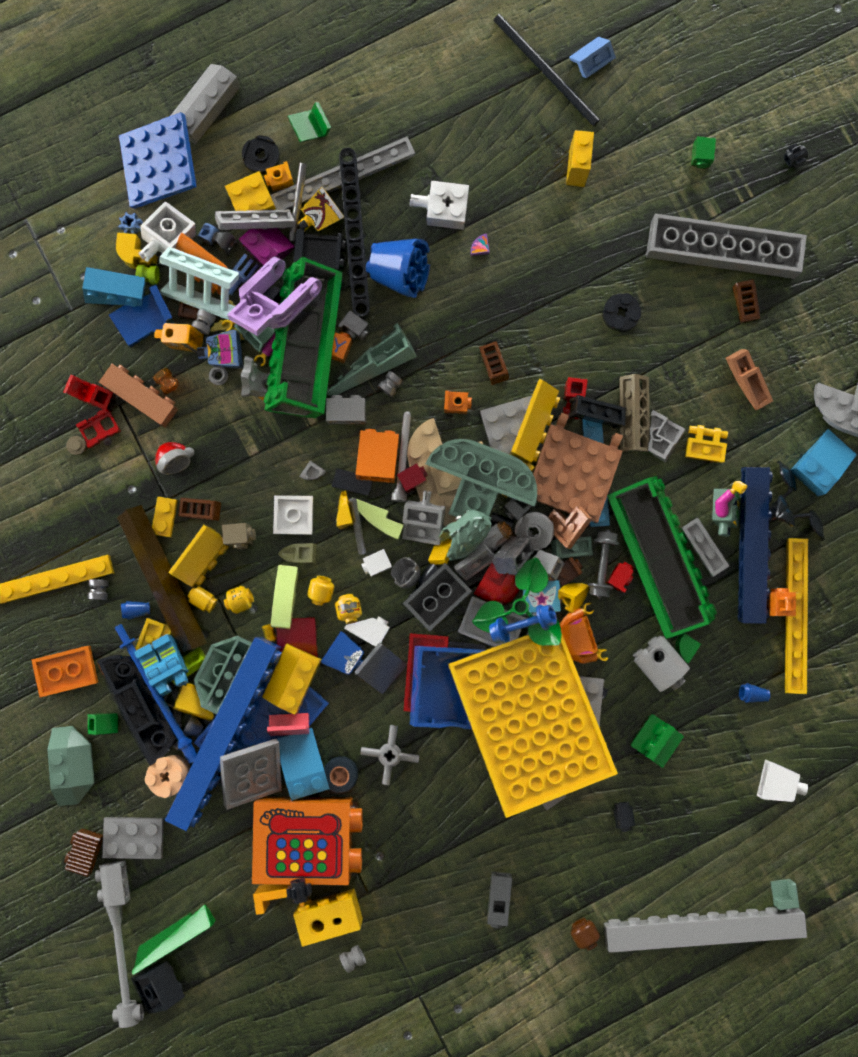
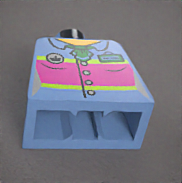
M237 330L209 336L206 338L207 347L197 348L198 358H208L209 365L213 367L243 368L240 332Z

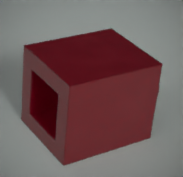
M416 463L398 473L397 476L405 491L409 493L427 483L425 477L428 474L423 466L419 467Z

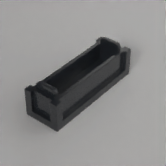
M580 395L569 399V403H571L569 418L576 417L613 427V429L625 426V407Z

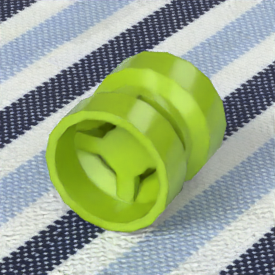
M138 264L136 276L144 277L145 282H149L151 285H157L159 282V267L153 265L146 267L145 265Z

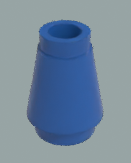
M132 601L121 603L122 618L130 620L150 614V603Z
M747 683L740 686L739 698L744 700L745 703L769 701L770 691Z

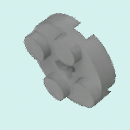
M531 511L518 520L515 526V535L517 534L519 538L529 537L533 551H537L547 547L552 541L554 523L546 515ZM530 527H536L539 531V534H536L535 536L532 535Z

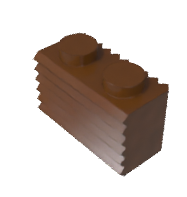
M81 829L74 833L70 842L72 844L71 852L67 853L64 860L66 864L65 870L86 877L92 874L103 841V834L86 829Z

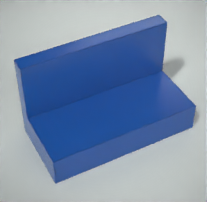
M156 285L149 288L151 294L143 297L141 306L154 333L156 329L163 330L165 323L175 324Z

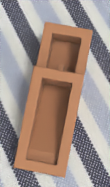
M741 349L726 357V361L736 381L755 410L773 402L760 369L755 367L748 350Z

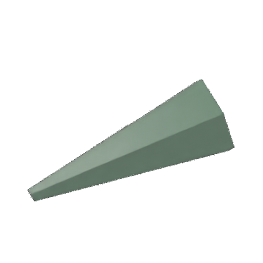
M398 323L393 326L394 330L388 336L384 334L381 337L382 341L373 348L370 347L350 366L351 370L344 377L340 375L337 378L339 382L330 389L327 388V395L330 398L332 395H338L417 357L411 343Z

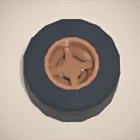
M338 756L331 759L325 765L324 771L329 791L343 794L354 787L358 779V769L351 759Z

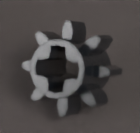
M797 143L788 146L784 154L786 164L789 167L794 166L795 169L803 166L806 158H808L806 147L804 145L798 146Z
M304 878L290 881L291 886H288L286 889L287 899L292 898L295 904L308 901V896H311L312 893L311 883L306 884Z

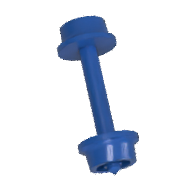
M540 604L536 607V616L509 625L502 618L496 619V622L489 626L493 641L495 643H507L510 641V632L540 623L545 631L549 630L550 626L557 624V617L553 607Z

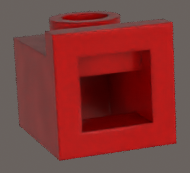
M626 562L623 564L617 563L606 584L613 586L614 589L621 593H625L627 589L624 586H628L632 581L633 576L631 574L634 567Z

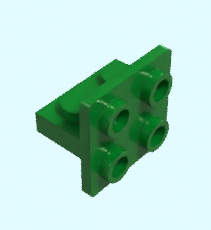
M651 714L632 741L631 746L660 767H664L684 736L675 730L674 727Z

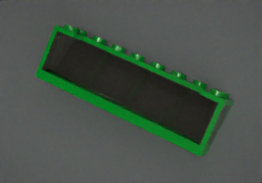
M301 257L284 270L282 275L284 280L283 287L280 290V304L298 286L304 284L311 277L320 280L322 288L320 293L286 327L274 328L276 335L272 343L273 356L269 362L271 369L266 382L268 389L264 397L265 411L315 419L323 415L325 409L343 273L305 257Z
M658 476L618 490L607 495L663 634L668 639L710 624L716 618L717 612L715 606L710 604L708 600L709 592L707 587L701 583V572L694 566V555L691 550L687 549L685 544L687 543L684 532H680L678 527L680 525L679 519L676 514L673 515L671 507H673L672 502L663 491L665 485L662 479H658Z

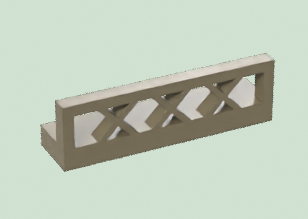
M638 374L621 376L620 406L626 408L625 426L620 428V435H623L620 442V450L625 453L633 451L649 452V377ZM639 381H642V390L640 388ZM640 419L643 421V427L640 425ZM640 438L643 440V447H640Z

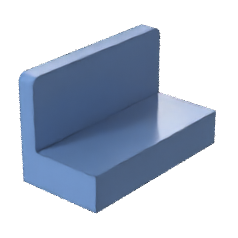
M597 37L570 56V60L578 64L581 75L584 78L589 77L616 58L611 42L601 37Z

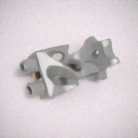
M245 356L244 367L240 376L242 382L241 396L253 395L264 401L265 394L267 393L265 383L270 373H262L257 369L258 366L254 363V360ZM301 371L297 373L281 372V374L303 377V372ZM288 380L286 398L306 404L307 396L300 394L301 391L308 392V384ZM285 403L278 405L290 410H297L298 408Z

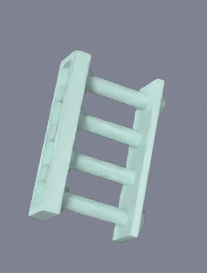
M169 247L160 256V263L169 266V282L160 290V294L229 320L227 314L236 307L228 303L229 289L238 281L239 273ZM177 270L187 273L186 287L177 284ZM194 276L204 280V294L194 290ZM212 283L221 286V300L211 297Z

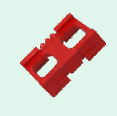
M108 408L97 412V415H94L91 419L89 418L88 421L85 419L76 424L88 448L101 443L100 441L105 440L108 436L112 437L121 432ZM110 417L114 426L105 431L101 421ZM93 426L97 436L88 440L84 431Z

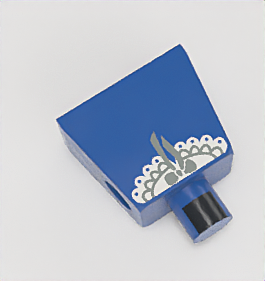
M341 631L321 660V663L350 675L354 668L357 669L364 661L361 658L365 651L344 631Z

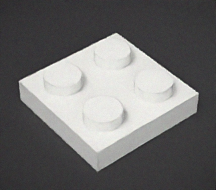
M274 495L273 534L312 535L313 496Z

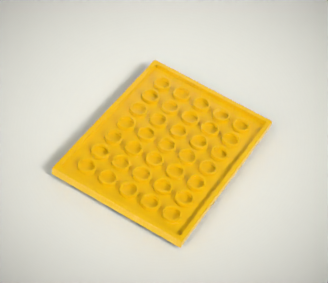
M529 635L448 664L505 818L618 774L563 635L560 644L557 646L538 645L530 639Z

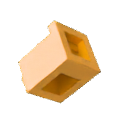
M287 161L283 162L284 164L266 169L267 175H264L267 187L271 186L273 192L294 185Z

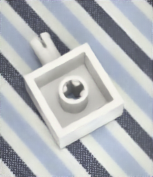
M431 181L430 195L420 196L411 194L410 207L426 208L428 210L427 225L464 230L469 185Z
M165 201L140 226L141 237L148 244L139 252V255L148 262L158 251L163 254L169 247L175 249L181 233L193 239L196 236L195 223Z

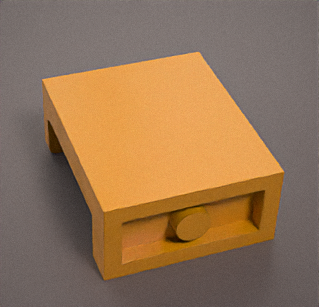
M259 885L253 894L256 915L265 913L270 900L286 898V889L291 885ZM306 902L299 903L300 907H304Z

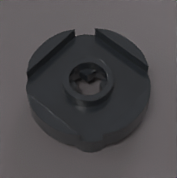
M259 135L255 136L251 141L249 139L243 146L242 157L244 164L251 172L256 173L260 171L261 174H267L266 169L279 164L280 153L273 139ZM261 151H264L265 157L259 159L256 156L257 153L260 154Z
M615 294L607 300L603 308L602 317L610 329L626 332L636 326L641 317V308L638 301L631 294ZM620 308L626 311L625 317L617 315Z

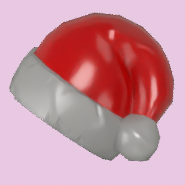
M167 442L160 445L155 456L157 470L164 475L181 472L189 466L191 462L190 457L194 455V449L186 448L183 444L176 442Z

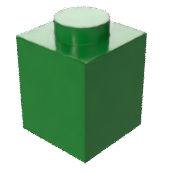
M697 136L693 143L691 166H697L700 169L711 166L715 157L716 138Z

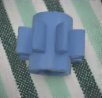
M125 212V215L119 218L121 225L118 227L120 230H124V233L137 234L141 231L140 225L143 222L141 219H137L136 213L129 215Z

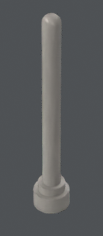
M404 412L398 473L406 469L410 412ZM397 476V486L394 492H392L391 501L407 502L406 491Z

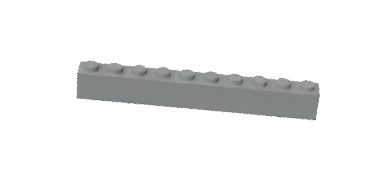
M769 907L766 908V911L747 909L746 912L741 913L736 910L726 911V914L708 912L707 915L701 916L697 913L687 914V917L668 915V918L661 919L658 916H650L647 920H640V918H629L628 921L611 919L609 922L604 923L605 945L608 952L807 938L805 913L799 908L778 910V908Z

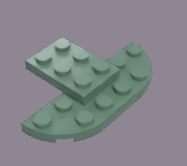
M468 439L448 441L437 447L425 463L428 466L462 478L448 513L452 516L464 515V512L467 510H477L489 516L498 493L532 506L536 504L537 484L530 468L519 458Z

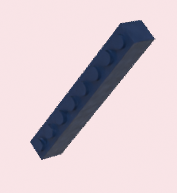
M741 467V482L747 485V489L741 494L738 621L741 623H766V618H769L767 599H769L770 591L767 588V580L770 579L768 561L770 560L771 552L768 549V541L771 540L769 522L772 518L771 511L769 510L772 492L769 490L773 478L770 467Z

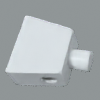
M765 760L757 796L765 800L794 802L796 794L804 796L807 794L808 785L799 782L800 774Z

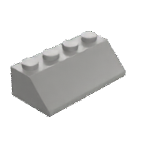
M210 64L171 114L174 115L179 112L185 114L189 140L197 144L241 87L237 76L221 65Z

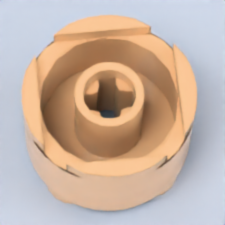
M168 755L159 758L156 763L148 767L145 783L155 795L162 798L171 797L178 794L191 766L180 755Z

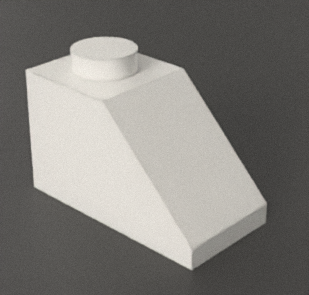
M378 616L377 619L370 618L348 624L344 629L376 647L379 642L382 643L390 627L387 626L388 621Z

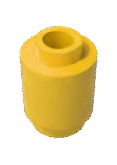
M200 586L197 588L193 587L187 596L190 598L189 603L209 613L218 602L215 595Z

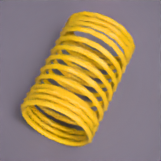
M271 624L262 626L265 629L263 633L267 634L265 635L267 636L265 637L266 640L276 641L277 637L274 635L276 633Z

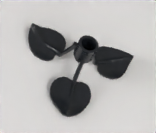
M778 461L780 473L785 484L788 486V491L784 495L778 496V500L769 507L772 514L769 524L780 520L785 521L790 526H795L794 518L806 517L810 520L814 531L821 537V541H824L823 525L814 510L793 515L785 498L792 491H797V483L791 470L784 463Z

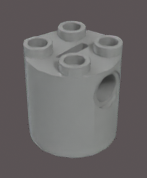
M664 636L653 637L647 643L649 645L647 648H641L633 654L634 662L660 692L669 687L676 690L685 683L686 680L683 676L690 667ZM655 652H656V654H657V659H656V660H654V653H655Z

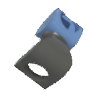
M208 223L204 224L198 234V237L209 245H212L214 242L217 243L227 255H229L237 241L231 233H221L216 227Z

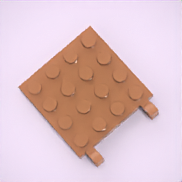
M561 413L556 426L551 424L548 428L533 471L537 484L536 501L571 514L576 506H580L592 518L591 522L598 523L622 451L617 448L623 435L615 433V435H612L609 446L565 430L564 426L568 420V415Z

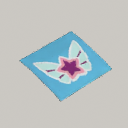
M548 581L546 588L539 593L529 592L526 598L530 605L529 612H536V607L540 604L543 606L551 605L555 612L561 611L558 598L559 581Z

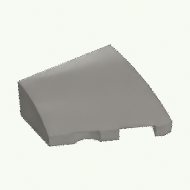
M653 410L651 412L648 451L666 463L686 430Z

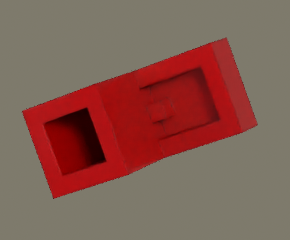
M70 375L63 393L104 410L107 409L113 392L103 387L91 384L73 375Z

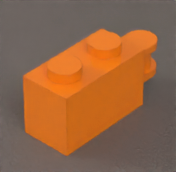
M789 588L771 589L769 599H767L769 616H796V592H789Z

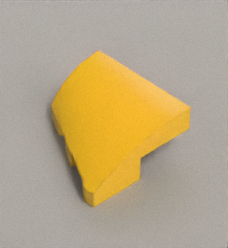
M346 491L341 492L338 505L337 527L340 530L353 525Z

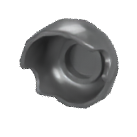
M403 557L393 565L391 576L394 578L396 585L407 589L414 586L420 579V568L411 558Z

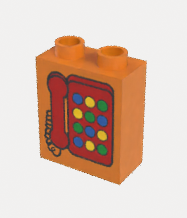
M265 796L257 799L254 802L252 884L291 885L290 881L304 878L306 884L311 883V885H349L352 873H361L362 848H352V832L362 833V808H353V797H302L291 801L290 796Z

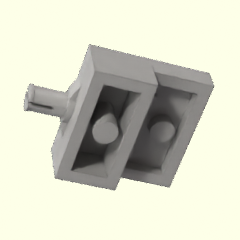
M423 491V500L421 502L408 500L405 503L402 539L435 545L441 544V538L438 536L443 530L445 507L430 503L431 491Z

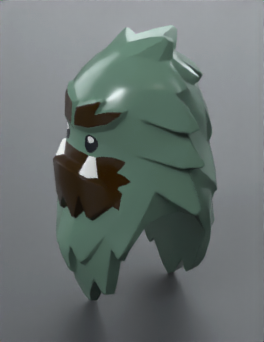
M467 510L464 512V515L455 517L441 531L438 536L441 538L440 542L452 539L451 547L446 555L450 561L465 558L479 547L481 542L486 539L489 531H491V517L477 510Z

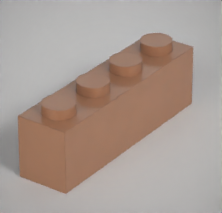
M111 364L99 383L166 428L178 411L174 406L175 402L167 396L164 399L158 395L160 392L154 387H145L143 385L144 381L136 375L133 378L129 376V370L119 365L116 367Z

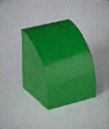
M682 633L676 640L675 648L682 659L689 664L701 644L687 634Z
M118 713L88 714V734L118 733Z

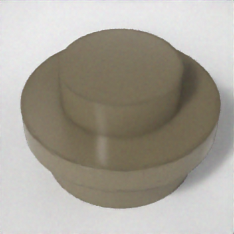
M73 436L67 441L66 447L71 454L80 455L86 449V442L82 437Z

